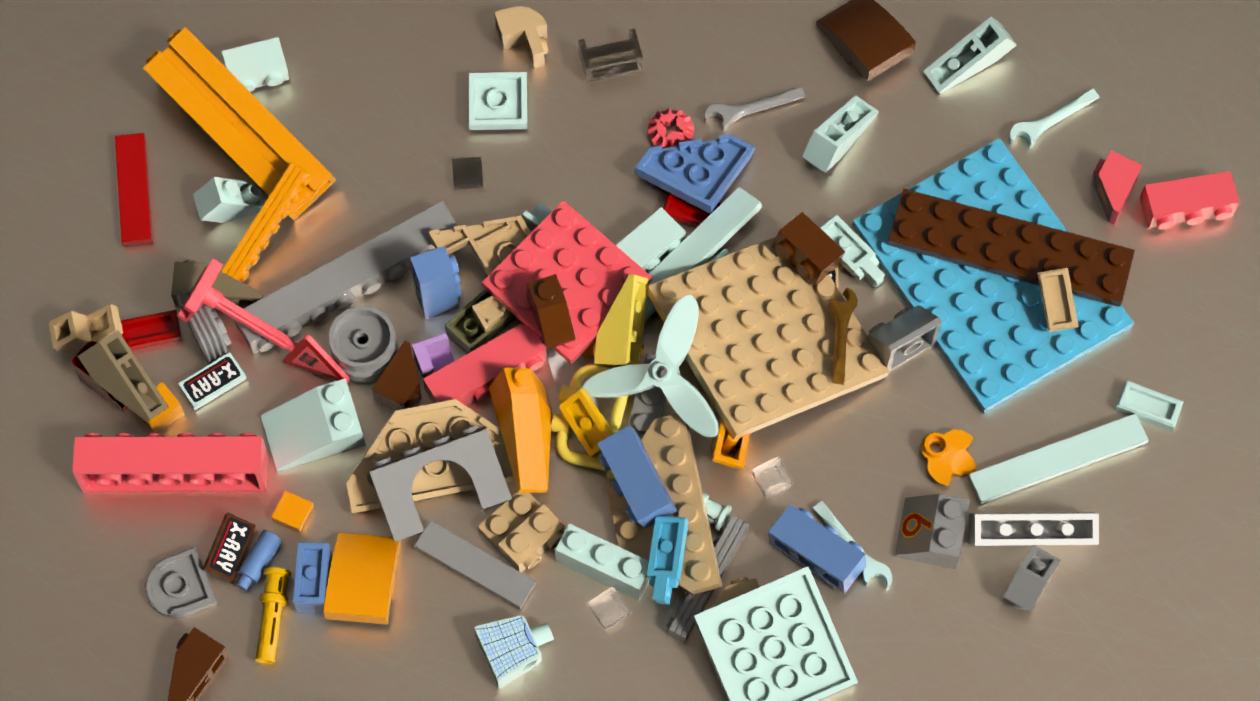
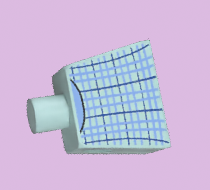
M524 615L474 627L475 636L498 689L540 664L542 659L538 646L554 640L547 622L530 629Z

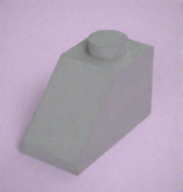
M1033 545L1019 566L1003 597L1008 599L1014 607L1031 612L1061 560Z

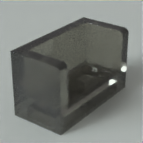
M635 28L629 29L628 40L587 48L584 39L578 40V53L586 82L634 73L643 69V56Z

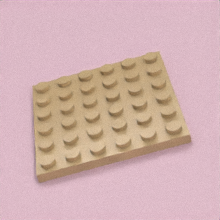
M776 237L650 284L646 289L648 297L663 322H665L675 303L683 296L690 294L697 300L699 317L696 333L685 359L733 440L886 378L890 372L867 340V334L852 313L847 328L844 385L832 383L835 321L828 305L832 298L839 302L846 301L830 275H827L816 286L802 278L798 271L787 260L782 259L776 253V250L771 247Z

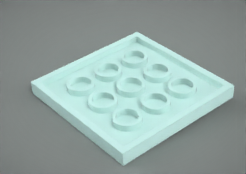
M809 566L692 616L728 701H818L858 683Z

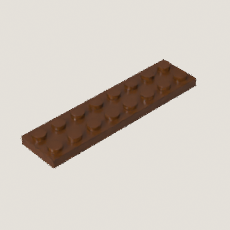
M904 188L888 241L889 246L1039 285L1037 273L1068 268L1073 295L1118 307L1121 306L1135 251L1134 249Z

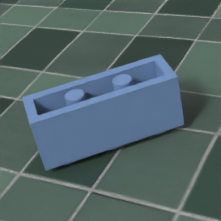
M445 246L410 257L415 293L425 319L459 308L458 297L462 296V292L459 286L461 282L455 256H448Z
M630 425L597 443L602 452L598 455L599 460L606 471L611 469L615 477L611 483L619 497L624 495L629 505L624 508L633 523L638 522L646 529L655 523L656 516H669L677 511L638 433Z
M789 504L768 531L770 545L803 567L809 566L812 573L844 594L866 567V554L859 544L854 541H845L839 537V533L828 524L821 525L804 508L797 509Z

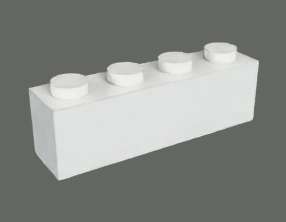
M969 513V544L974 546L1099 545V513Z

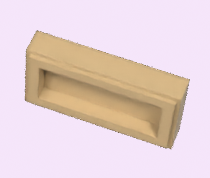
M1068 268L1037 273L1048 333L1078 328Z

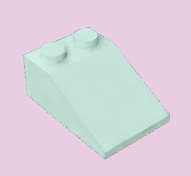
M346 378L315 387L260 415L277 472L365 446L363 432Z

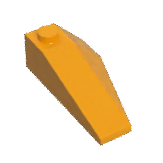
M503 368L489 386V391L517 491L545 493L548 490L552 409L545 386L531 368Z

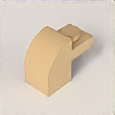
M523 6L494 12L495 27L503 50L526 44L533 68L544 66V54L548 53V48L545 40L547 38V23L542 15L531 8Z
M108 304L87 316L69 311L48 322L53 350L66 354L77 355L88 342L95 341L98 343L117 330L123 334L118 306Z

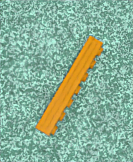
M293 162L290 163L221 272L240 282L248 278L250 274L249 269L252 265H256L260 258L258 255L262 249L265 250L269 245V238L278 231L282 218H286L289 214L290 205L298 200L300 196L299 191L308 184L311 173Z

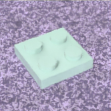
M527 72L469 73V130L528 129Z

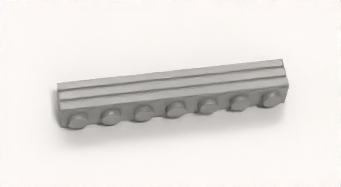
M734 515L729 520L726 519L721 527L723 530L720 536L717 535L713 541L720 577L723 576L749 528V523ZM715 589L694 595L685 591V595H687L685 600H680L676 607V616H671L666 625L668 628L667 635L685 644L695 626L692 616L704 610Z

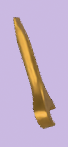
M845 288L842 294L846 298V302H839L832 298L828 305L835 321L832 383L844 385L848 323L858 302L856 294L849 288Z

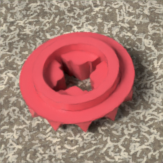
M668 107L665 111H657L655 116L649 120L648 137L654 146H662V149L678 146V142L693 139V123L690 116H686L681 109L676 111ZM676 122V130L678 132L672 131L666 137V127L664 126L669 127L671 123Z

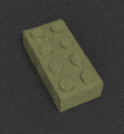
M485 289L445 324L446 333L467 353L486 344L516 317L508 311L485 333L472 312L473 305L492 296Z

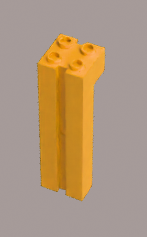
M186 27L181 31H175L167 40L169 46L162 53L159 50L153 52L146 60L147 64L143 69L269 196L291 162L311 173L309 176L310 181L299 191L300 196L295 203L292 202L289 207L290 212L288 216L295 221L336 179Z

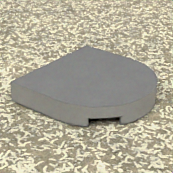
M196 546L160 560L154 565L147 578L145 592L148 601L154 610L163 616L183 618L218 605L206 572L202 570L203 565Z

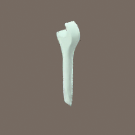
M1091 89L1044 118L1015 124L1009 134V144L1012 145L1013 139L1020 136L1026 138L1029 142V148H1032L1037 139L1048 128L1097 100L1100 96L1094 89Z
M823 501L812 507L825 524L830 525L839 533V537L847 542H856ZM866 554V567L861 572L864 585L868 586L870 579L879 577L885 581L886 590H888L892 583L891 570L885 564L874 560Z

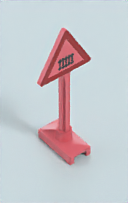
M213 258L211 259L177 315L178 318L187 323L204 303L212 309L220 310L277 346L290 351L284 357L283 363L337 381L346 378L348 383L350 377L310 335L306 334L296 343L286 334L223 297V293L214 289L213 285L223 264Z

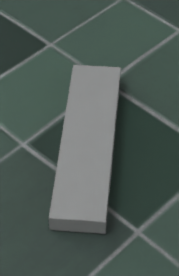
M433 521L429 522L414 545L415 549L519 610L536 586V581Z

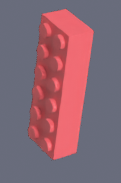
M88 433L84 437H75L72 473L83 493L267 492L269 457L262 436H257L254 433H242L239 436L211 433L208 437H196L191 433H180L177 437H165L159 433H150L146 437H134L127 433H119L115 437H103L100 434Z

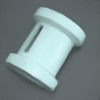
M704 493L703 497L708 521L715 525L716 530L720 531L724 521L728 519L732 507L729 505L723 506L709 499V495Z

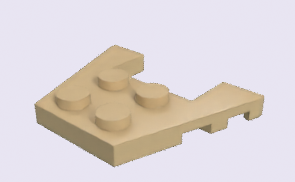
M520 215L483 221V224L459 225L454 226V229L442 231L435 229L429 231L428 236L435 248L445 246L448 255L470 245L485 273L489 276L531 231ZM494 296L472 306V312L485 333L509 311Z

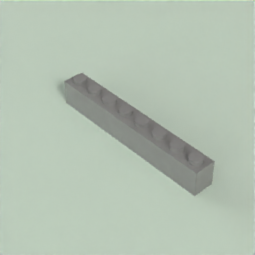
M443 201L245 307L244 310L286 334L288 337H293L310 323L323 321L330 312L338 308L343 309L350 306L356 298L365 293L372 294L376 292L382 284L391 279L397 280L403 277L407 270L411 269L410 257L436 249L428 236L429 231L435 229L440 231L454 229V226H458ZM235 320L238 330L253 354L259 351H268L275 346L271 341Z

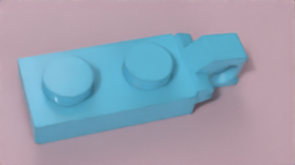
M655 517L647 576L649 577V585L654 586L652 599L657 604L669 605L672 588H678L689 520L685 517Z

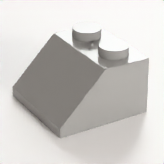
M920 305L911 310L905 308L899 311L892 321L886 324L881 322L869 330L867 340L885 366L891 371L936 345L942 321L938 316Z

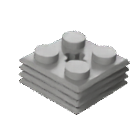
M188 289V292L183 291L182 295L177 294L176 299L180 308H182L192 289ZM203 303L201 308L187 323L206 362L211 364L212 361H216L218 358L229 353L227 346L232 343L215 308L212 309Z

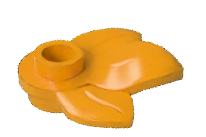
M952 429L945 434L929 433L922 439L920 451L922 456L928 460L927 472L935 482L948 486L951 482L952 474L965 476L976 471L973 458L965 450L972 443L973 437L965 431ZM938 445L940 447V451L933 452L931 451L930 446Z

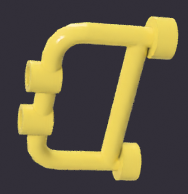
M587 364L580 367L574 373L570 385L561 386L559 402L563 403L580 390L584 379L609 370L611 367L597 364ZM628 396L615 398L608 424L613 433L620 430ZM563 413L562 415L554 414L551 431L557 433L555 447L558 455L564 461L571 464L606 471L599 457H590L587 454L573 452L568 448L567 441L572 428ZM611 469L607 471V478L615 479Z

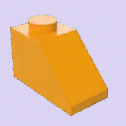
M719 416L717 420L719 432L716 437H713L711 444L712 461L742 470L750 433L733 440Z

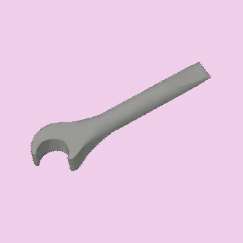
M802 87L741 105L713 104L705 111L704 123L706 124L707 120L712 117L719 118L723 122L722 131H725L744 116L805 98Z

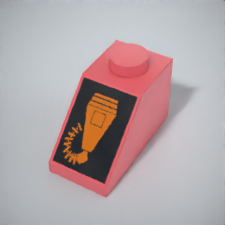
M1111 150L1106 160L1100 158L1093 174L1098 176L1094 185L1095 191L1108 222L1114 225L1143 165Z

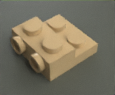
M516 492L512 499L506 501L478 526V531L516 570L522 572L525 568L528 570L533 568L541 560V554L545 550L557 547L565 532V525L530 493Z

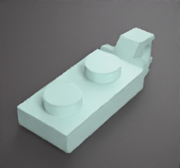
M835 214L819 227L845 251L840 263L858 280L864 277L874 288L884 282L885 274L877 267L880 262L876 258V253L838 215Z

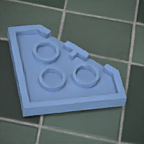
M731 134L719 135L716 140L702 142V139L678 142V146L663 149L662 146L650 147L635 166L634 174L711 214L753 156L755 146Z

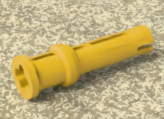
M277 567L264 568L263 575L266 576L264 592L260 594L259 598L261 604H263L255 662L267 665L275 664L282 607H285L288 602L285 594L287 579L291 578V571Z

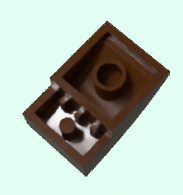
M850 0L816 21V25L849 66L854 64L867 82L912 55L915 50L916 41L886 9L874 0Z

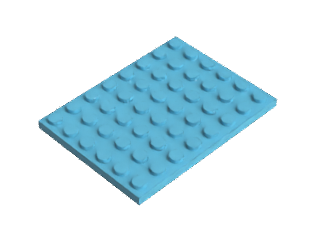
M1000 138L908 189L1068 232ZM902 193L859 216L852 222V226L861 239L876 253V258L880 262L879 265L910 309L920 305L940 318L942 324L936 346L983 413L1123 333L1134 324V321L1122 305L1118 307L1073 295L1078 328L1048 333L1039 285L889 246L888 241Z

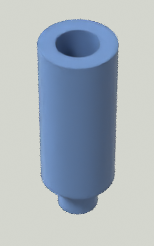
M267 530L261 532L237 572L240 575L236 583L237 587L247 591L251 583L257 584L264 568H267L282 543L278 536Z

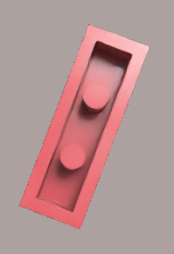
M1231 171L1146 184L1140 195L1148 229L1158 227V229L1164 230L1181 223L1195 225L1205 219L1212 218L1225 220L1234 215L1240 203Z

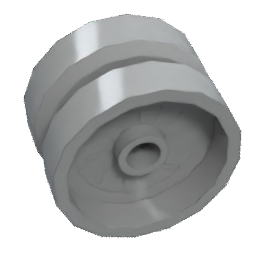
M356 306L346 309L335 318L329 330L328 341L333 360L350 377V380L354 382L370 383L378 380L398 351L392 321L384 312L371 306Z

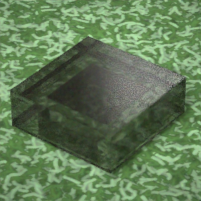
M481 157L452 159L454 190L483 188Z

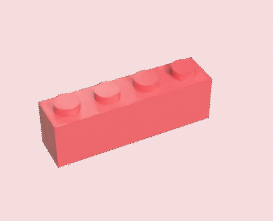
M521 323L423 379L424 389L433 403L457 399L464 405H468L475 400H485L491 395L489 386L503 368H531L532 371H536L542 367L544 361L547 360L546 347L537 334L524 323Z

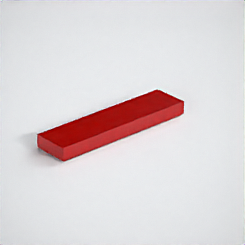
M137 133L115 136L122 245L153 243L145 134Z

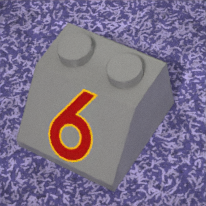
M943 494L905 498L895 557L956 569L960 559L970 500Z

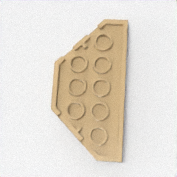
M457 399L395 410L346 482L352 514L382 508L369 470L375 468L374 462L387 457H391L392 462L404 458L402 452L417 446H420L422 451L433 447L432 441L448 435L451 440L462 436L461 430L475 425H479L480 430L483 428L487 429L506 483L514 482L500 428ZM438 460L427 464L417 473L412 485L413 501L474 490L475 487L469 473L461 465L453 461Z
M677 413L655 419L641 441L677 509L669 517H685L689 520L681 578L678 586L692 595L723 587L688 424ZM612 485L608 491V497L618 546L649 561L654 524L645 529L638 522L633 523L624 508L629 505L624 495L619 497Z

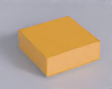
M285 491L271 517L272 521L301 532L314 507L313 502Z

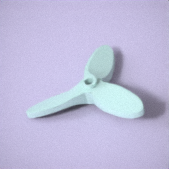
M690 294L683 296L671 309L659 335L656 359L652 360L650 364L625 365L600 372L590 377L584 383L583 389H586L587 393L593 397L617 398L658 387L662 389L673 409L685 423L703 436L709 438L716 437L719 427L715 414L700 392L680 376L679 370L680 365L690 350L696 333L699 307L694 296ZM667 369V374L661 378V371Z

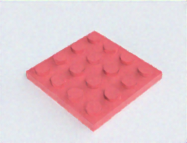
M563 200L482 282V287L542 339L526 297L527 283L556 274L567 301L576 340L552 349L568 363L572 364L596 339L597 332L628 275L632 274L648 278V284L652 281V276Z

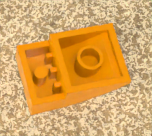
M338 532L323 610L325 619L388 625L400 540L395 542L393 537Z

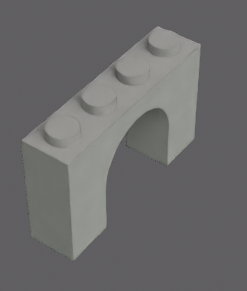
M475 425L461 430L462 436L451 440L448 435L432 441L433 447L422 451L420 446L402 452L404 458L392 462L391 457H387L373 463L375 468L369 470L395 542L424 532L413 501L412 485L417 473L431 462L448 460L461 465L472 479L482 509L512 499L486 428L480 430L479 425Z

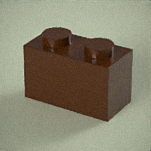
M803 212L778 231L771 246L782 259L787 260L798 271L799 275L808 280L813 286H816L835 270L845 254V251Z

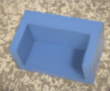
M298 542L293 604L297 613L324 614L325 596L332 561V551L329 543Z

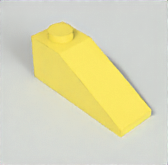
M632 274L628 275L597 332L596 342L593 346L594 364L607 367L641 364L648 278Z

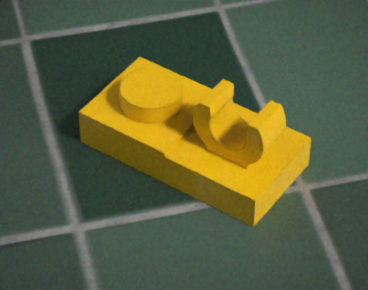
M580 389L558 407L588 455L594 457L601 453L597 443L614 433L586 389Z

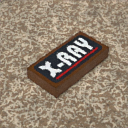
M229 512L226 513L202 570L229 583L232 582L256 525Z

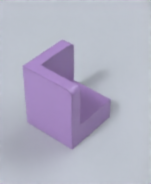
M446 333L412 344L413 355L422 379L455 361L449 348Z

